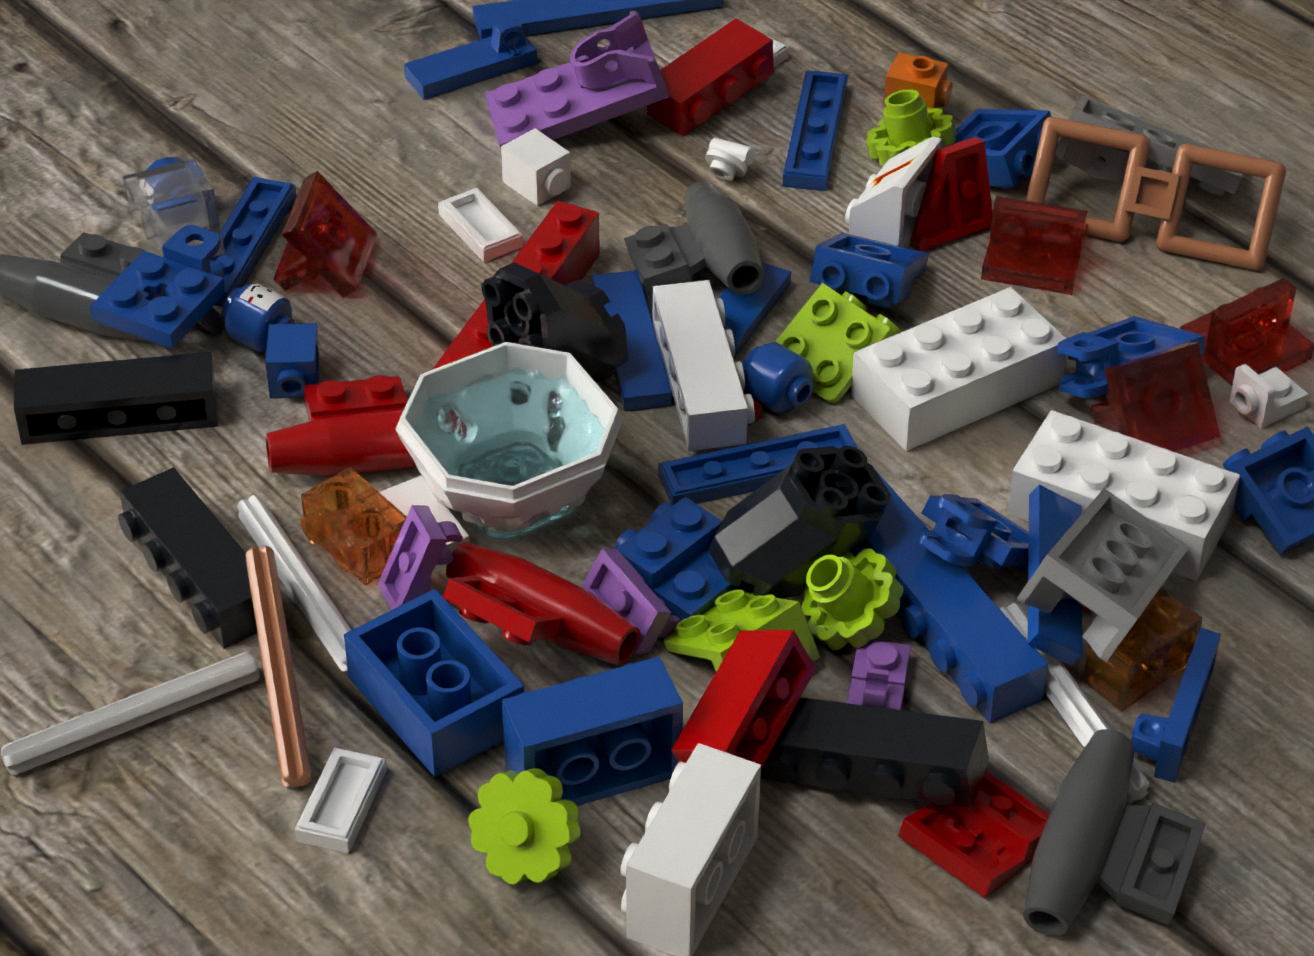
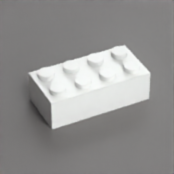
M1009 287L854 352L851 396L907 452L1058 386L1059 380L1064 377L1066 355L1058 354V343L1066 338L1015 290Z
M1051 410L1012 470L1007 514L1029 522V494L1039 484L1081 505L1082 513L1105 488L1189 547L1172 573L1197 582L1232 518L1240 475Z

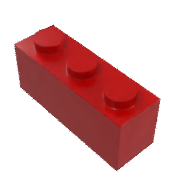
M735 18L660 70L669 98L647 105V114L678 134L685 136L774 73L773 40Z
M746 630L738 633L671 749L678 762L687 763L695 747L700 743L758 763L762 768L816 670L795 631Z

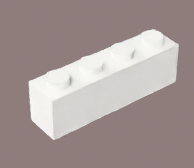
M709 280L653 286V325L688 451L746 444L747 424L754 423L755 421L754 403L751 394H743L745 388L744 370L741 361H733L735 357L734 337L731 329L724 330L723 328L725 326V309L722 298H714Z

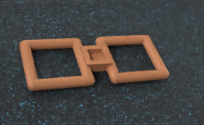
M1049 117L1044 121L1023 213L1024 219L1028 223L1124 242L1130 236L1134 214L1139 213L1162 218L1156 241L1157 247L1161 251L1250 270H1260L1264 267L1286 175L1284 164L1191 144H1182L1177 149L1173 171L1169 173L1145 168L1150 148V140L1145 135L1057 117ZM1059 137L1130 151L1114 222L1043 208ZM1193 164L1266 178L1249 250L1177 236Z

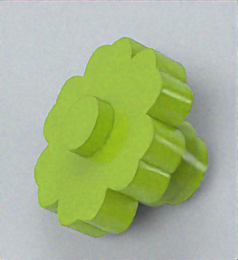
M905 89L894 92L886 97L884 101L886 107L883 109L884 118L878 122L879 127L867 132L866 144L870 158L879 159L880 165H885L892 157L933 136L942 139L941 148L953 144L956 141V128L952 115H943V111L940 108H928L925 100L920 98L918 91Z
M870 548L862 550L856 557L848 552L842 557L825 555L817 559L807 572V587L801 606L804 615L809 619L808 626L812 636L835 651L844 647L848 642L854 648H860L867 644L869 640L880 636L884 630V619L894 616L900 608L899 599L903 594V586L895 579L896 567L884 555L877 554Z
M538 768L525 770L520 773L509 770L494 775L489 783L479 788L478 800L482 808L472 811L468 818L469 827L472 831L471 844L476 851L487 853L486 867L492 875L501 877L509 884H517L528 879L539 883L553 878L559 870L564 869L570 864L571 854L567 845L577 841L581 834L577 821L578 808L574 802L561 799L563 786L558 778L547 776L544 771Z

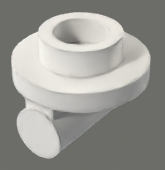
M713 138L709 144L705 160L710 165L709 170L711 173L721 179L732 181L735 176L739 178L745 176L748 165L754 161L755 149L735 142Z

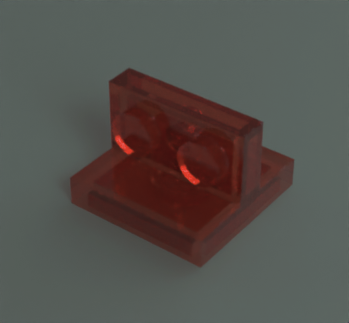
M318 171L303 180L282 232V236L288 242L273 279L284 291H287L301 282L309 284L321 275L343 298L357 291L377 233Z
M996 196L992 211L990 240L982 265L981 280L1072 295L1087 239L1088 224H1086L1088 211Z
M1285 278L1279 279L1267 286L1259 287L1252 293L1228 304H1223L1212 312L1180 326V329L1205 336V354L1198 356V358L1231 386L1233 385L1235 369L1243 364L1248 365L1258 375L1274 367H1277L1284 373L1311 360L1314 353V343L1290 325L1297 287Z
M1198 342L1185 343L1104 368L1109 392L1106 393V401L1090 405L1095 424L1118 426L1119 433L1168 449L1172 452L1221 437Z

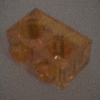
M351 467L301 494L303 517L300 522L302 530L309 541L315 545L320 544L333 556L341 570L344 572L350 571L365 586L380 578L407 516Z
M1161 589L1150 601L1107 662L1100 659L1092 647L1088 645L1083 682L1119 711L1123 712L1187 667L1203 618L1165 589Z

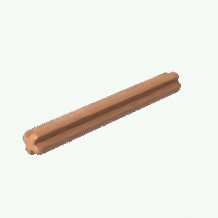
M269 546L251 548L245 554L282 784L286 788L291 789L303 787L311 782L312 777L274 550Z

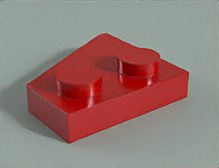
M973 137L936 150L910 239L911 247L918 251H923L994 226L985 141Z

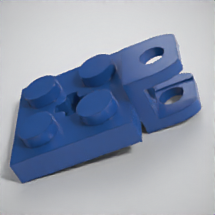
M187 225L178 230L162 246L164 257L143 251L90 305L92 320L173 349L225 294L224 264L220 261L211 260L220 249V235L195 225ZM194 240L203 241L202 244L197 246L188 245L189 242Z
M1136 316L1089 333L1082 332L1058 343V354H1065L1068 356V359L1076 361V372L1062 377L1059 380V389L1062 392L1081 398H1092L1119 389L1120 375L1129 382L1147 381L1156 372L1183 367L1185 361L1205 354V336Z
M954 494L930 495L921 514L934 521L936 525L933 530L922 532L918 539L919 544L945 561L955 565L974 566L977 560L998 570H1001L1003 566H1012L1016 569L1024 570L1028 566L1029 532L977 498L960 497Z

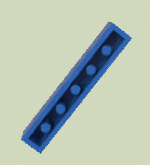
M878 473L891 494L890 501L874 533L849 552L856 557L862 550L870 548L877 554L884 555L896 567L895 579L903 586V594L899 599L900 608L896 614L902 620L907 633L911 637L917 638L931 654L936 667L940 671L946 672L960 688L965 701L970 706L976 707L989 723H993L1044 699L1048 663L1034 647L1027 644V639L962 566L945 561L918 543L922 532L929 529Z

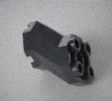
M515 262L500 268L492 277L485 279L482 283L481 288L485 298L487 321L489 323L487 326V336L493 347L504 342L571 353L596 383L611 377L617 371L615 368L622 366L628 360L625 324L619 314L610 317L604 305L611 301L604 290L579 279L567 285H562Z
M834 446L799 449L790 466L728 510L708 551L725 581L739 587L743 580L755 586L752 592L755 596L774 595L776 598L800 596L806 585L807 572L817 559L825 555L842 557L874 533L890 501L891 494L873 465L867 463L866 455L853 446H843L840 449Z

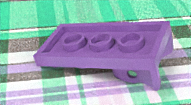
M630 11L629 16L608 29L598 30L584 38L572 50L570 55L571 62L555 68L542 70L536 75L512 84H504L493 91L485 93L500 147L534 128L550 139L555 140L669 98L640 15L636 11ZM602 39L610 41L606 47H598L597 44Z

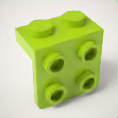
M822 283L775 342L786 346L810 362L813 370L812 392L827 403L834 404L843 397L852 385L854 352L899 334L901 330L885 316L879 314L875 318L867 313V307L852 294L845 291L843 295H840Z
M733 590L719 596L715 600L716 606L702 615H694L683 619L676 625V631L663 640L669 652L712 660L715 671L718 670L738 633L746 630H794L812 662L820 658L800 602L776 598L774 595L755 596L745 593L743 590Z

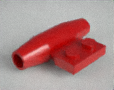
M379 375L365 380L345 382L328 380L320 384L304 385V402L309 422L266 433V452L270 473L333 477L417 467L396 431V426L408 402L400 376L387 377ZM437 412L436 420L439 427L444 431L452 433L453 438L457 440L463 439L467 431V425L463 419L457 417L455 413Z
M468 542L459 544L452 552L454 559L452 563L446 566V576L449 580L442 598L459 606V614L478 623L486 624L490 622L503 629V637L521 645L530 646L534 641L546 640L562 649L616 665L625 664L634 654L640 639V629L590 591L518 556Z

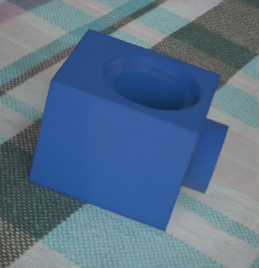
M317 323L269 324L265 362L270 398H304V385L319 384L321 357Z

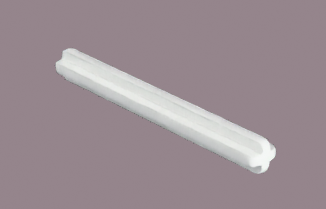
M252 495L248 500L241 499L237 505L239 519L259 548L269 546L274 550L278 577L340 670L348 674L344 634L351 631V628L263 499L257 495Z
M1012 603L1008 607L1002 606L1000 610L1020 633L1028 639V615L1023 608L1016 603ZM1036 649L1048 663L1045 694L1085 748L1096 731L1110 729V727L1060 660ZM1134 760L1127 797L1128 804L1133 803L1137 799L1142 800L1148 794L1147 788L1149 787L1148 779Z
M250 652L240 653L5 744L1 748L2 759L11 775H19L254 683L260 678L257 662Z

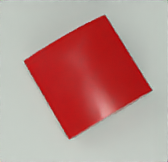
M985 770L972 808L930 803L903 819L898 837L986 898L1012 879L1033 859L1049 813Z

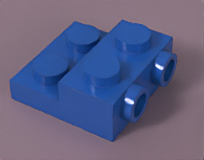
M976 109L956 128V141L953 144L973 137L985 141L990 186H996L999 189L1011 188L1019 184L1023 177L1032 176L1043 123L1047 118L1051 117L1049 110Z
M842 232L816 246L809 282L820 285L824 283L840 295H843L846 291L867 296L866 301L875 306L894 307V303L899 304L910 297L913 279L926 271L929 253Z
M1308 426L1291 435L1286 430L1280 431L1267 439L1261 445L1262 449L1250 453L1248 448L1243 449L1223 463L1225 470L1240 475L1234 503L1235 510L1243 522L1255 518L1280 555L1314 538V435Z
M686 497L675 505H671L668 502L659 505L652 514L650 523L639 532L633 528L626 530L621 534L615 545V549H618L641 575L648 587L658 598L665 602V606L671 611L670 616H677L680 621L690 616L702 615L716 606L715 600L719 596L733 590H741L749 584L742 580L739 587L725 581L708 551L722 520Z

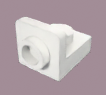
M1243 364L1235 369L1229 402L1240 413L1246 415L1259 428L1263 429L1304 409L1308 393L1277 367L1258 375L1248 365Z

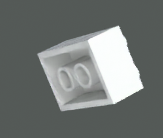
M698 743L687 763L680 761L676 765L670 779L667 797L663 803L658 801L654 803L646 820L644 836L639 844L633 842L629 845L622 860L620 873L626 877V889L621 901V911L626 913V938L674 956H693L758 838L760 764Z

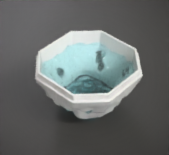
M504 342L421 374L396 426V431L413 458L418 471L424 476L433 496L439 503L462 512L464 521L477 524L481 531L488 536L510 538L564 516L571 507L583 504L590 488L602 477L623 417L619 414L618 408L571 353Z

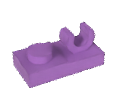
M411 506L377 584L391 610L427 593L432 580L430 577L436 564H449L454 559L445 543L461 542L463 539L455 523L451 521L438 523L428 506Z
M602 548L582 588L593 593L640 629V639L634 653L649 654L657 638H666L672 634L680 619L677 616H670L671 611L665 606V602L658 598L644 582L645 580L618 549Z
M869 640L864 646L856 648L847 703L901 710L911 645Z

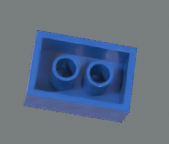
M436 589L344 634L348 678L434 777L504 741L502 699L524 693V685L452 606L442 598Z
M660 656L502 699L505 771L512 770L520 773L533 768L541 769L547 776L556 777L561 781L563 786L561 799L570 800L576 806L670 780L676 765L679 763L671 749L683 730V701Z

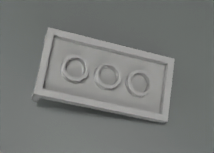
M1084 95L1080 96L1069 118L1072 121L1147 136L1150 140L1147 159L1158 163L1157 169L1159 171L1172 173L1177 149L1182 144L1215 149ZM1061 137L1056 149L1057 158L1085 171L1093 178L1123 182L1130 151ZM1097 157L1105 158L1106 162H1100ZM1193 164L1190 176L1200 180L1198 185L1201 188L1217 195H1224L1225 191L1233 194L1236 193L1243 174Z
M1104 488L1046 555L1017 599L1023 604L1044 610L1047 613H1051L1055 606L1065 598L1078 600L1079 604L1089 608L1093 616L1092 624L1082 637L1089 643L1097 656L1107 662L1188 551L1189 547Z

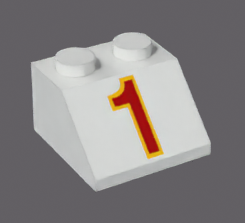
M933 136L889 159L878 174L870 176L864 192L858 199H852L846 210L845 223L849 225V234L905 248L910 245L911 235L936 150L941 149L942 139Z

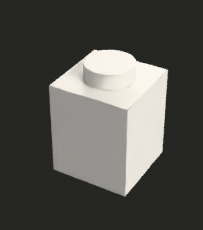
M536 128L501 146L503 182L536 206L571 188L570 152Z

